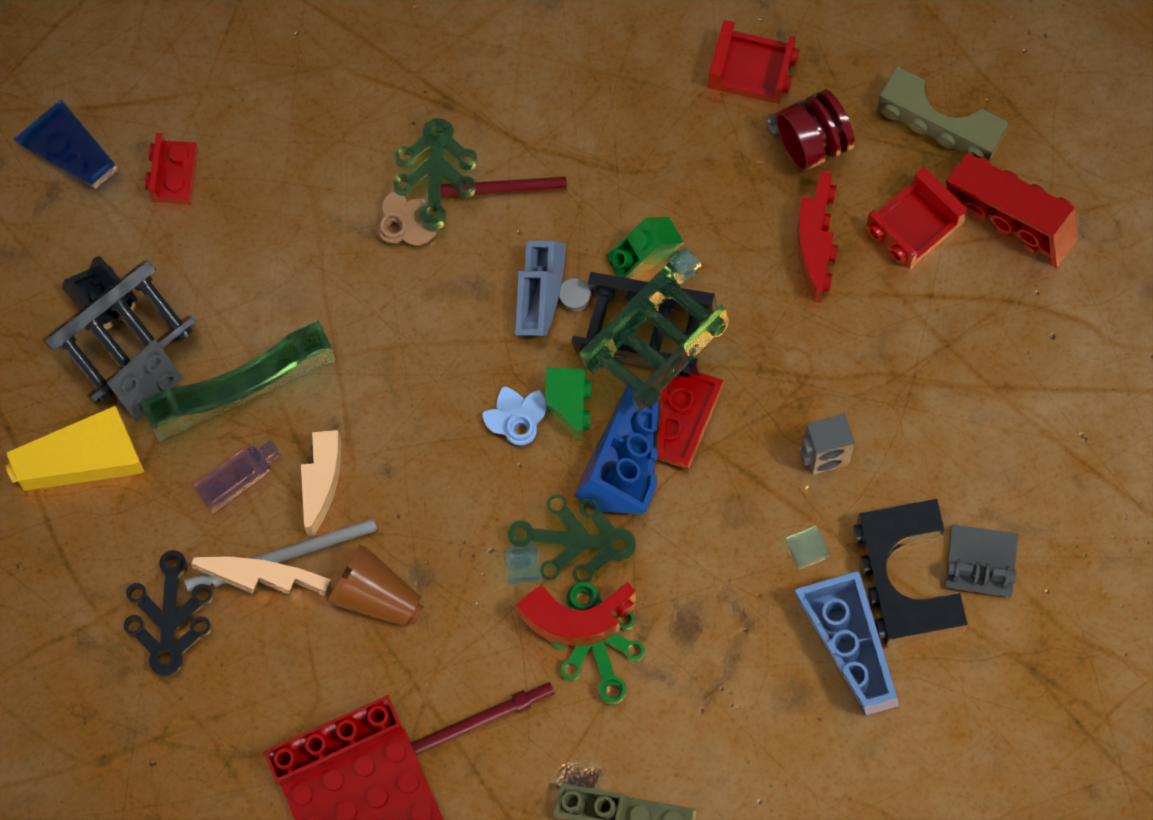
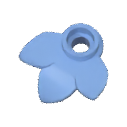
M504 386L497 398V409L483 412L484 422L490 431L506 435V438L515 445L529 444L536 437L537 424L544 418L546 413L544 396L540 390H537L523 399L517 392ZM523 426L527 431L519 435L515 432V429Z

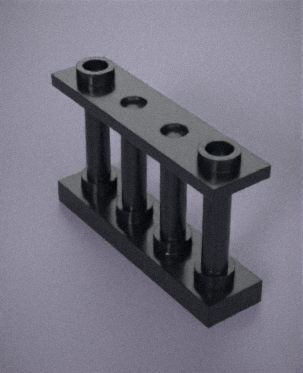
M143 260L43 339V342L50 350L55 351L57 348L61 352L65 350L95 389L87 395L91 401L95 402L100 399L104 402L110 398L114 392L107 382L131 361L101 324L102 318L99 316L108 308L112 311L116 310L144 347L155 339L126 303L128 299L125 295L133 288L143 292L171 328L157 339L162 348L173 339H176L177 342L181 341L193 331L190 326L196 322L194 317L186 316L180 320L151 283L153 279L150 275L156 269L149 260ZM83 328L86 331L90 330L121 368L107 380L102 377L75 343L77 339L74 335Z
M590 272L587 284L592 296L596 298V303L586 338L572 337L571 342L576 354L587 360L602 358L669 370L674 375L688 378L690 375L700 376L701 367L698 358H692L701 320L706 317H716L718 304L714 293ZM613 300L622 301L627 304L617 344L599 340L608 304ZM644 305L656 307L658 310L648 349L630 346L639 309ZM675 311L684 312L689 315L679 355L661 352L670 314Z

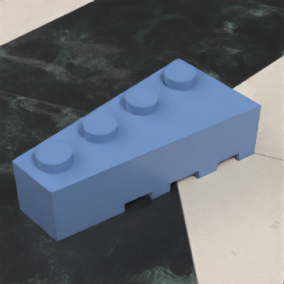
M859 571L794 589L798 602L864 713L870 715L898 707L897 695Z

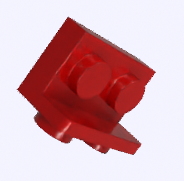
M156 133L155 143H151L149 146V161L152 162L151 172H146L145 190L150 192L153 202L191 205L198 154L196 142L165 141L162 133Z

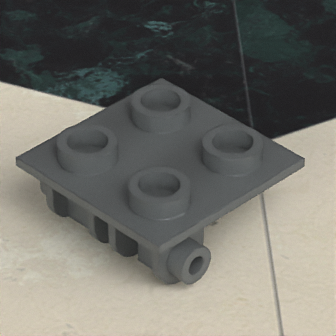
M154 339L107 384L117 396V403L124 410L127 409L133 419L137 421L183 377L157 340Z
M952 524L945 588L1012 597L1013 584H1015L1016 580L1015 561L1018 533Z

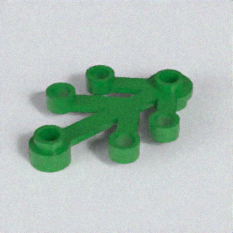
M588 582L574 584L567 593V604L573 610L591 609L603 602L599 597L597 588ZM580 595H587L590 600L586 604H580L577 598ZM632 612L626 615L631 619L628 625H621L619 623L620 631L627 632L634 627L635 617ZM616 633L612 637L596 644L576 646L569 660H566L561 665L563 679L568 682L576 681L581 675L580 666L592 647L602 679L599 686V695L602 701L609 705H617L624 700L626 685L621 678L614 675L605 644L625 653L627 660L633 663L641 661L645 654L644 645L640 641H630ZM551 642L552 646L559 651H564L570 647ZM635 646L641 650V653L638 656H631L628 650ZM568 666L577 668L576 674L572 676L567 675L564 670ZM615 687L619 690V694L616 697H609L606 694L607 689Z

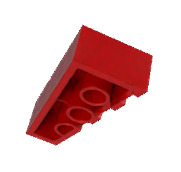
M966 153L946 179L947 189L970 212L981 219L989 216L997 229L1008 236L1009 233L1013 232L1025 242L1024 247L1034 254L1039 249L1050 256L1048 263L1056 268L1060 266L1078 241L1075 207L1067 199L1062 197L1056 198L1046 193L1037 184H1028L1019 179L1013 172L1009 170L1003 171L993 166L984 157L977 158Z

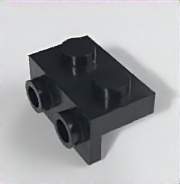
M100 256L93 258L88 270L65 279L62 289L81 310L120 278L115 274L111 266L107 265ZM131 290L125 297L128 299L126 303L133 311L137 303V297ZM110 308L99 315L102 318L101 324L106 330L125 322L116 310L112 311Z

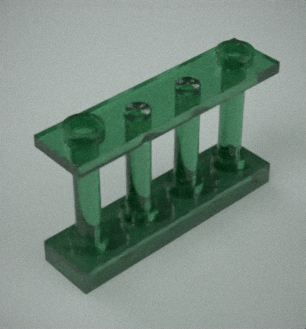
M669 262L579 353L584 367L594 374L599 368L605 367L635 393L631 399L635 410L639 413L646 407L653 406L658 401L661 395L660 392L713 337L718 338L723 334L729 322L726 308L723 305H720L711 314L680 289L682 281L679 271ZM672 298L702 323L690 337L658 312V307L666 299ZM644 321H650L680 346L667 360L635 334ZM622 344H628L658 369L645 383L613 357V353Z

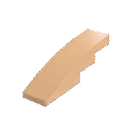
M227 556L194 557L192 561L193 569L252 594L257 583L260 582L288 595L294 583L325 595L331 579L297 567L266 560Z

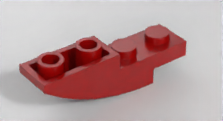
M820 171L815 199L802 197L798 221V252L802 273L814 302L820 303L822 293H829L833 274L827 273L828 263L835 264L838 245L832 244L834 232H828L831 214L825 213L827 203H834L837 185L831 184L833 173Z

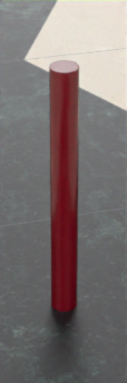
M566 177L441 184V196L567 189Z

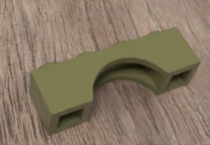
M898 66L880 94L877 110L881 111L888 119L899 120L909 125L914 132L927 134L937 139L938 143L946 148H954L965 155L969 153L977 158L984 157L988 161H991L1009 125L1008 121L982 108L969 116L960 118L949 117L939 113L929 104L926 98L925 80Z

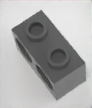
M845 413L806 425L805 435L801 437L803 446L799 447L804 466H810L812 475L850 464L855 442Z

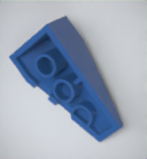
M632 380L628 383L584 470L574 494L575 497L601 512L644 514L647 511L657 486V476L654 475V461L657 459L655 432L658 430V395Z

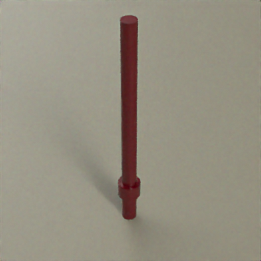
M550 682L528 692L524 690L511 695L512 699L412 742L416 755L421 754L518 711L520 714L531 709L532 704L554 695V690Z

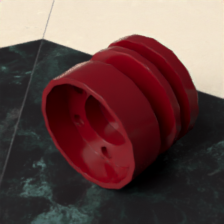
M827 89L817 93L816 97L810 96L805 99V108L795 103L776 113V124L782 143L794 164L803 172L824 163L826 158L825 152L828 156L835 158L840 155L841 151L845 153L854 148V133L846 112L835 95Z

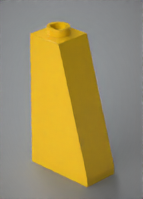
M116 406L6 452L10 464L5 465L12 483L19 482L24 491L138 475L145 472Z

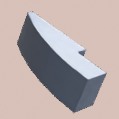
M526 241L525 271H518L515 335L547 336L562 285L566 243L558 241Z

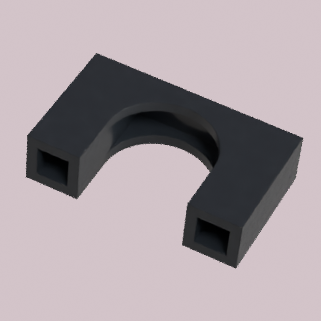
M937 499L859 513L857 525H853L855 542L857 545L862 544L864 556H860L862 572L864 576L869 575L872 586L867 588L870 606L877 608L879 619H875V626L879 639L884 638L886 648L964 634L968 626L960 593L924 600L912 599L898 592L891 584L887 575V560L898 549L909 545L941 540L945 529Z

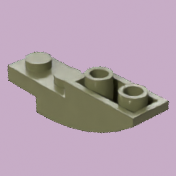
M561 783L553 816L561 820H695L697 811L689 807L630 798L622 793Z

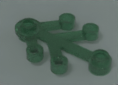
M441 118L429 120L423 127V137L410 147L403 146L398 148L395 153L397 165L401 168H409L414 164L416 157L431 147L428 159L409 174L397 175L393 182L394 191L398 195L405 196L410 194L413 187L429 175L428 201L420 213L421 224L429 231H438L446 223V212L440 205L442 175L457 189L459 196L470 198L476 192L474 179L469 176L463 177L443 158V148L458 159L460 168L466 171L473 170L476 167L477 154L472 149H464L454 140L452 125L447 120ZM442 130L443 132L435 134L433 131ZM409 155L410 158L407 160L400 159V156ZM470 157L473 160L471 162H464L462 159ZM401 182H406L409 184L407 187L404 188L398 186V184ZM467 184L471 186V189L463 190L461 186ZM430 212L439 213L437 216L434 217L428 215V213Z
M559 494L549 497L547 508L551 513L557 514L571 532L533 528L532 524L525 520L512 523L508 529L510 542L518 547L527 546L531 542L570 545L553 560H547L541 565L540 574L546 580L557 578L560 570L588 547L602 550L587 564L581 563L574 568L573 577L578 583L589 582L593 577V573L611 559L620 561L629 558L636 548L634 535L626 528H615L602 513L599 502L594 498L584 499L580 504V512L583 516L591 518L603 535L589 534L568 508L565 497ZM554 498H560L563 501V507L559 511L551 507V501ZM588 501L596 505V511L593 514H587L584 511V504ZM519 527L527 531V536L524 540H518L515 537V530ZM614 539H624L626 543L623 550H616L613 547ZM547 564H553L556 567V574L554 576H547L545 574L544 567ZM580 567H585L589 571V577L585 580L577 576V570Z

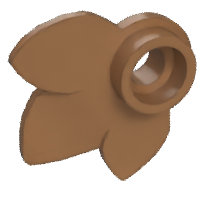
M400 189L390 192L382 203L383 216L377 224L380 238L387 243L395 244L404 241L413 246L422 245L432 240L436 236V231L426 224L431 213L432 201L420 198L406 201ZM395 224L399 227V230L396 233H390L387 227Z

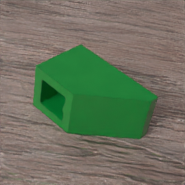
M670 217L645 218L606 256L618 277L630 279L665 261L684 241Z
M546 367V410L576 440L583 441L584 430H590V410L584 409L585 399H591L592 380H586L585 369Z

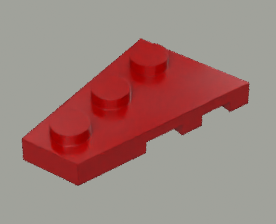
M663 369L662 407L657 456L660 461L689 470L725 386L724 380L701 373L700 376L690 375V377L684 378Z

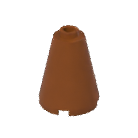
M359 544L328 598V601L333 603V605L403 626L408 621L415 623L424 607L419 604L421 596L374 553Z

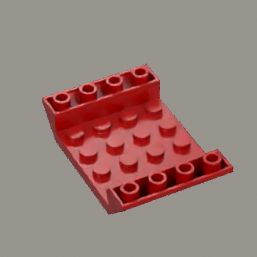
M389 695L263 751L276 783L282 788L294 820H444L409 736Z

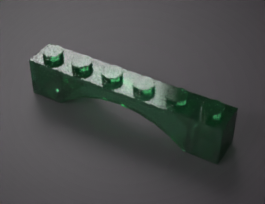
M318 320L288 334L268 351L234 370L202 382L166 389L140 401L160 442L331 364L336 360L332 346Z

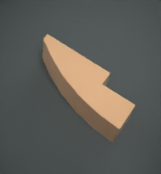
M338 430L312 432L314 463L301 464L304 528L308 537L315 536L324 521L337 487L341 465V438Z

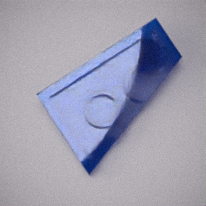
M59 100L13 139L19 145L95 189L119 170V167L62 100Z

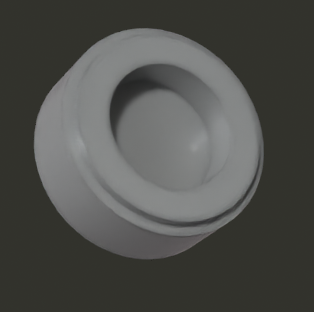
M571 278L562 283L559 301L566 310L578 312L589 305L591 291L585 281Z

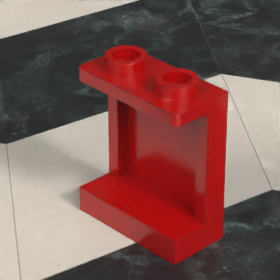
M723 20L709 71L708 88L780 104L783 93L789 94L793 76L788 75L790 66L796 67L800 49L795 48L796 37L790 36L788 43L737 32L735 31V22Z
M923 166L914 174L913 182L878 212L873 210L868 214L866 226L872 238L878 242L882 241L889 248L890 254L898 263H904L911 269L965 222L968 208Z

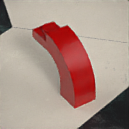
M626 582L598 606L587 610H573L558 603L541 584L516 604V610L527 626L544 639L566 646H587L604 641L619 632V621L615 617L623 618L635 607L634 602L636 601V591Z

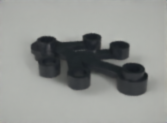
M176 550L164 553L159 562L160 569L165 575L163 610L148 597V592L142 584L133 583L126 591L129 601L134 605H138L161 629L159 643L145 630V623L140 616L131 615L124 621V629L131 637H136L150 652L149 664L151 669L157 675L163 677L176 674L183 663L182 654L200 638L207 637L212 630V626L206 617H195L190 623L191 630L174 643L175 631L202 606L211 604L214 599L212 589L206 584H199L193 589V597L177 610L179 578L186 573L188 564L184 555ZM169 559H178L177 565L175 567H168L167 562ZM137 589L142 590L143 594L140 598H132L133 591ZM203 590L208 591L209 595L206 599L200 600L197 598L199 592ZM132 622H140L138 630H129ZM203 622L207 624L203 632L195 631L198 623ZM164 654L171 655V660L167 664L160 663V658Z

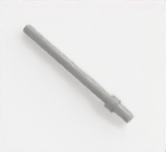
M373 518L249 559L280 563L375 532L377 527ZM205 573L184 580L188 592L193 591L199 584H206L208 586L214 584V587L226 584V582Z

